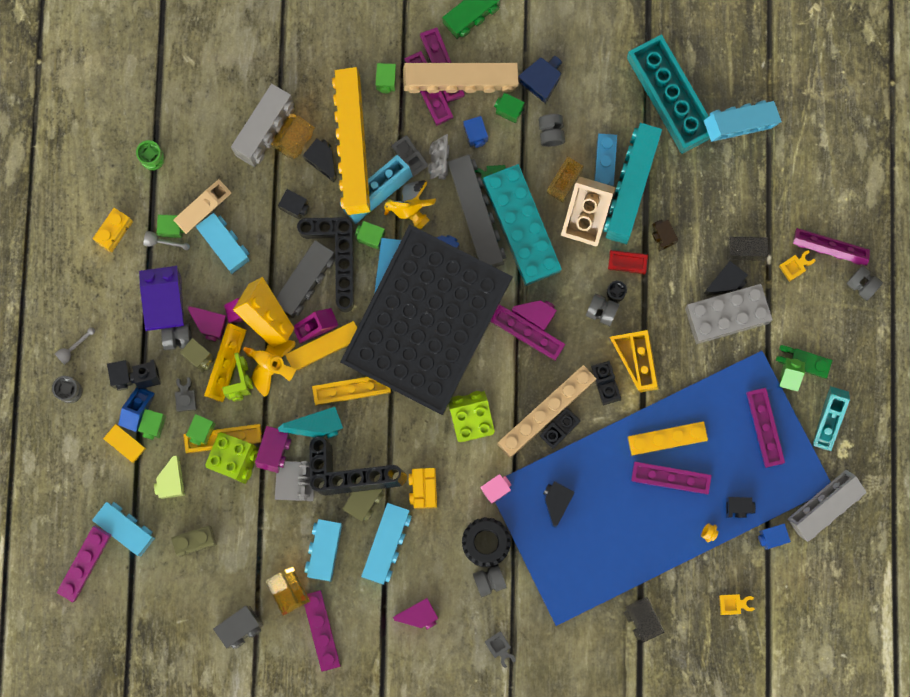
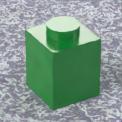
M504 93L502 98L498 97L494 105L496 115L517 123L524 109L525 102Z

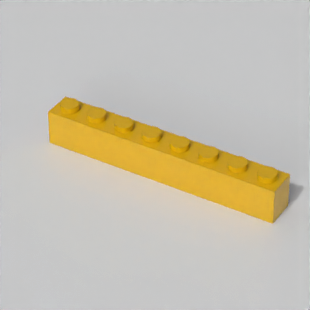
M357 67L335 70L332 84L333 88L336 89L333 99L335 106H337V111L334 114L336 123L338 122L339 128H336V137L340 141V145H337V153L341 157V162L338 163L339 173L342 174V180H339L340 190L343 191L341 207L346 210L348 215L370 212L360 74Z

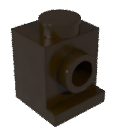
M659 220L652 224V236L656 243H660L658 247L659 252L678 242V238L669 220L664 222Z

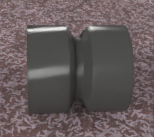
M559 114L541 116L538 119L539 130L542 131L540 133L541 145L551 147L564 144L565 134L561 130L564 126L563 116Z
M862 265L846 284L854 291L858 290L859 295L868 301L883 282L876 276H871V272ZM864 278L867 282L862 286L859 282Z
M595 293L586 316L593 320L600 319V323L610 327L620 304L612 300L607 302L605 297Z
M190 324L161 329L163 349L173 350L177 346L183 349L192 339Z
M60 376L54 381L52 392L57 399L65 403H75L82 396V386L72 377Z
M498 564L489 567L487 572L481 570L473 573L481 598L490 595L492 590L498 592L507 588Z

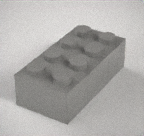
M271 83L231 146L236 157L254 168L263 161L265 157L264 152L267 148H271L275 141V135L284 128L285 119L290 117L295 110L289 93Z
M761 284L691 303L685 307L696 344L767 325L772 321Z

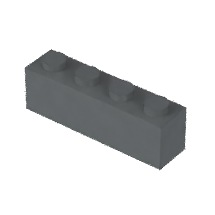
M316 240L276 297L285 314L292 318L295 315H300L304 309L303 303L306 299L310 300L315 292L313 289L316 284H320L323 281L326 269H330L335 263V253Z

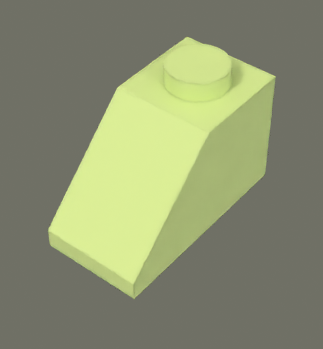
M173 456L156 478L157 483L154 484V491L161 499L185 495L180 457Z

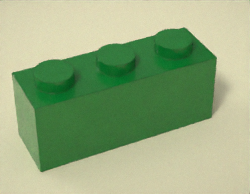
M463 0L442 17L443 24L456 39L463 38L470 33V29L473 26L482 24L487 15H493L499 10L500 0Z

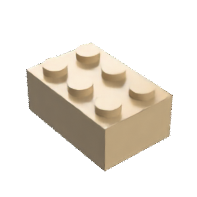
M579 176L574 187L561 236L598 246L616 187Z

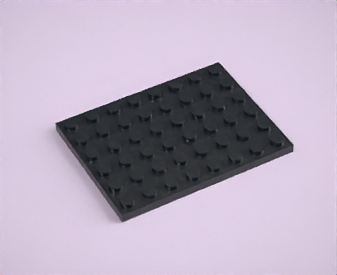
M409 224L340 363L444 415L513 276Z

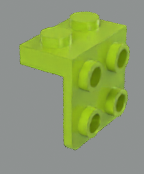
M238 352L234 353L241 383L222 387L224 395L228 400H232V402L243 400V396L251 395L250 389H253L252 380L246 374V371L249 370L247 360Z
M474 391L469 395L452 397L449 409L458 442H465L494 434L495 430L485 391Z
M220 432L205 466L210 470L246 484L252 475L259 447Z

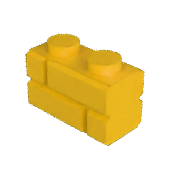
M113 208L92 239L112 253L133 221L124 213Z
M436 468L412 469V474H409V485H413V493H409L410 505H414V509L437 508Z

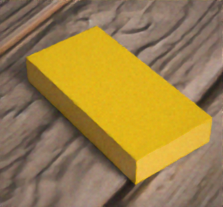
M117 424L103 438L132 463L146 449Z

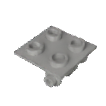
M448 134L435 140L430 145L429 154L431 155V162L428 167L430 179L439 176L438 179L444 180L448 176V166H446L449 159Z
M286 461L284 468L280 467L279 473H276L275 500L313 501L314 490L310 486V462Z

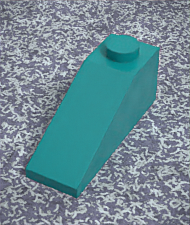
M830 386L819 419L813 446L832 451L850 401L849 391Z
M336 407L283 423L278 427L279 432L309 437L318 436L323 438L327 436L328 439L338 436V432L343 429Z

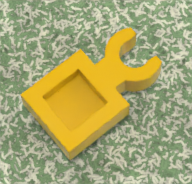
M809 250L805 251L800 259L794 255L779 265V268L789 282L806 271L804 266H811L816 261L815 259L811 261L805 259V256L810 253Z
M740 594L719 595L720 615L741 614V608L746 611L755 610L754 607L749 608L746 605L748 600H754L752 596H747L740 600Z

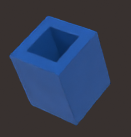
M482 116L463 121V127L470 147L475 146V148L484 146L485 142H488V135Z
M785 523L759 531L758 539L760 545L765 547V550L791 542Z

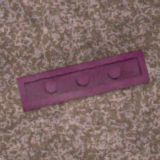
M437 27L420 33V38L430 63H452ZM459 90L456 93L442 91L447 103L465 96L463 90Z
M422 51L404 58L405 63H427ZM420 91L436 126L453 119V115L441 91L437 93Z
M796 228L793 244L798 247L808 248L820 254L825 253L837 259H845L857 265L867 266L870 256L869 249Z
M499 305L491 320V323L556 361L565 346L560 340L502 305Z
M762 388L749 391L746 395L764 466L767 468L784 464L785 460L767 390Z
M634 462L631 482L708 495L712 475Z
M96 525L92 527L56 593L72 603L76 601L111 538V534Z
M322 591L302 595L321 672L341 667Z

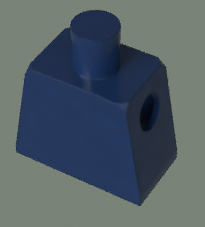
M553 56L549 62L539 58L518 76V82L546 104L561 78V73L557 69L562 64V61L557 56Z

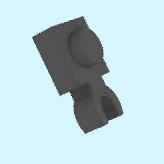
M187 377V384L184 386L181 385V379L178 378L176 384L180 388V392H175L177 412L197 410L195 391H189L192 385L191 378Z
M501 631L484 641L494 658L500 655L501 664L504 668L507 667L504 662L506 658L509 657L513 662H516L515 657L507 652L511 646Z

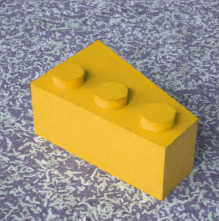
M263 277L249 283L233 310L272 348L287 342L294 330V326Z
M648 330L610 337L638 391L646 392L659 389Z

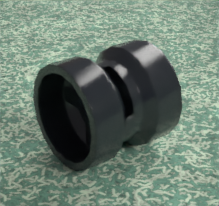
M617 280L610 283L607 289L608 299L615 302L622 301L627 293L626 285Z

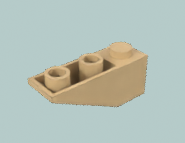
M218 179L173 221L187 234L230 196V190Z

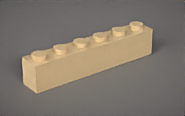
M405 63L403 68L404 91H409V93H419L420 91H428V93H437L439 91L456 93L459 90H463L466 93H474L476 91L511 93L518 86L517 63Z
M584 365L581 366L506 434L497 445L511 459L596 381L594 375Z

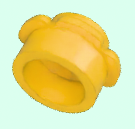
M708 523L703 528L701 537L706 542L714 541L719 533L716 530L717 526Z

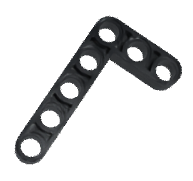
M345 217L301 219L297 224L301 237L306 239L335 238L336 305L342 312L351 311L354 307V242L352 222ZM324 224L330 225V229L327 232H322L320 228ZM342 224L349 225V229L345 232L340 231L339 227ZM304 225L311 226L309 232L301 231ZM346 242L349 244V248L341 250L339 248L340 245ZM348 261L350 265L347 269H341L339 267L340 263ZM348 280L350 284L348 287L342 288L340 287V282ZM344 298L350 300V304L346 307L340 305V301Z
M318 436L314 437L310 442V486L321 495L400 487L407 481V474L396 465L333 472L332 445L324 438ZM324 444V447L318 451L320 445ZM324 463L323 468L319 469L320 464ZM399 472L398 477L393 480V475ZM380 474L379 480L374 482V478ZM361 477V481L356 484L357 478ZM343 479L342 484L337 486L338 481ZM324 481L323 487L319 488L320 483Z

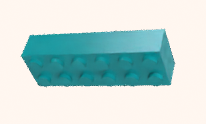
M662 34L630 50L627 60L680 153L683 154L710 140L704 120L709 116Z
M640 123L639 128H634L630 141L633 146L629 145L625 161L628 164H623L619 179L623 180L622 182L618 181L614 194L617 200L613 199L609 214L612 217H607L603 232H606V239L626 245L628 243L662 132L660 128Z
M519 164L484 177V187L524 285L527 286L560 273L562 268Z

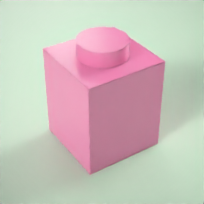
M499 474L481 486L480 489L489 502L493 504L511 491L509 487L512 485L506 476L502 477Z

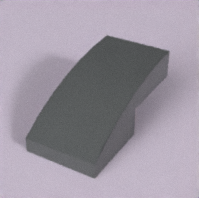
M407 135L391 145L396 155L410 167L413 176L429 166Z

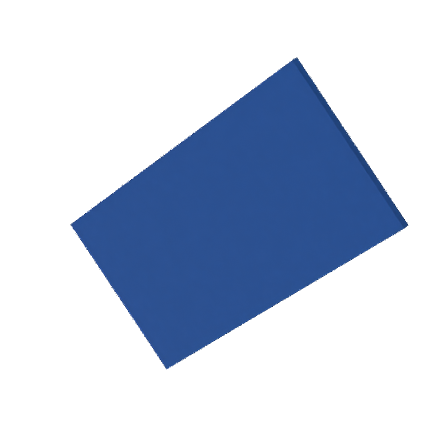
M760 351L507 475L506 477L512 485L509 487L511 491L497 500L495 504L557 626L809 501L831 481L782 387H779V381L763 351ZM766 388L785 460L784 464L767 468L764 466L746 395L749 391ZM704 421L708 441L631 456L628 436ZM634 462L712 475L709 494L631 482ZM554 481L575 492L556 528L552 526L544 500L546 495L543 494L547 485H552ZM752 497V502H755L756 506L755 514H747V518H735V514H733V517L726 518V498ZM708 523L716 525V530L719 531L717 538L710 542H706L701 537L702 530Z

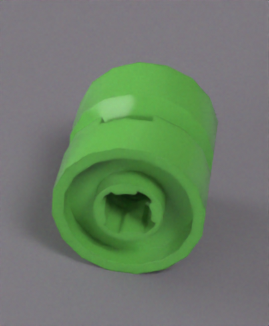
M151 140L143 141L136 149V156L144 168L154 171L164 164V153L156 142Z

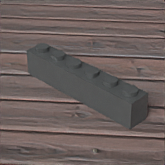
M470 155L448 161L478 259L493 267L504 265L503 259H506L503 247L499 248L497 242L501 239L498 230H494L492 223H495L492 212L488 213L486 208L489 202L487 195H482L480 189L484 186L481 177L476 176L475 170H478L475 159L471 160Z

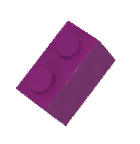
M266 426L255 460L257 468L279 473L280 467L284 468L286 462L285 450L290 449L292 441L289 438V433L279 432L276 428Z

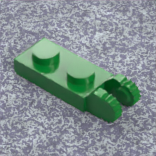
M780 345L779 350L792 354V359L805 362V373L827 379L833 360L797 348L794 349ZM778 356L776 358L777 362L785 363V357Z

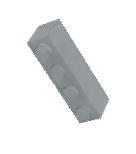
M845 470L787 520L796 533L808 542L815 538L825 527L829 526L839 515L843 514L852 504L859 501L867 492L858 478Z

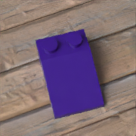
M171 266L139 271L145 330L150 331L184 326L182 279L178 267Z

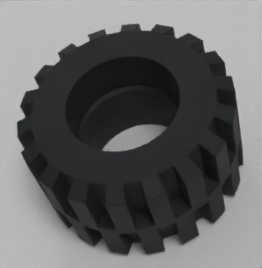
M483 517L474 520L465 529L462 537V547L464 554L472 563L477 566L491 567L501 563L506 558L511 546V537L506 526L494 518ZM482 531H490L498 539L496 550L490 554H483L475 547V538Z

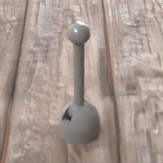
M146 231L144 236V246L152 247L157 243L182 247L184 250H189L190 248L189 243L181 244L158 239L157 235L151 231Z
M89 328L87 333L69 349L62 348L54 354L65 365L71 359V351L89 335H93L95 329Z

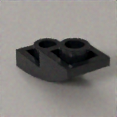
M610 361L591 366L593 375L596 378L595 382L602 405L621 401V395Z
M567 407L541 433L540 437L554 449L581 420Z

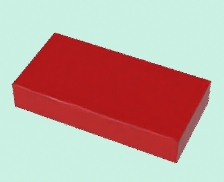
M610 250L608 270L646 274L648 255Z

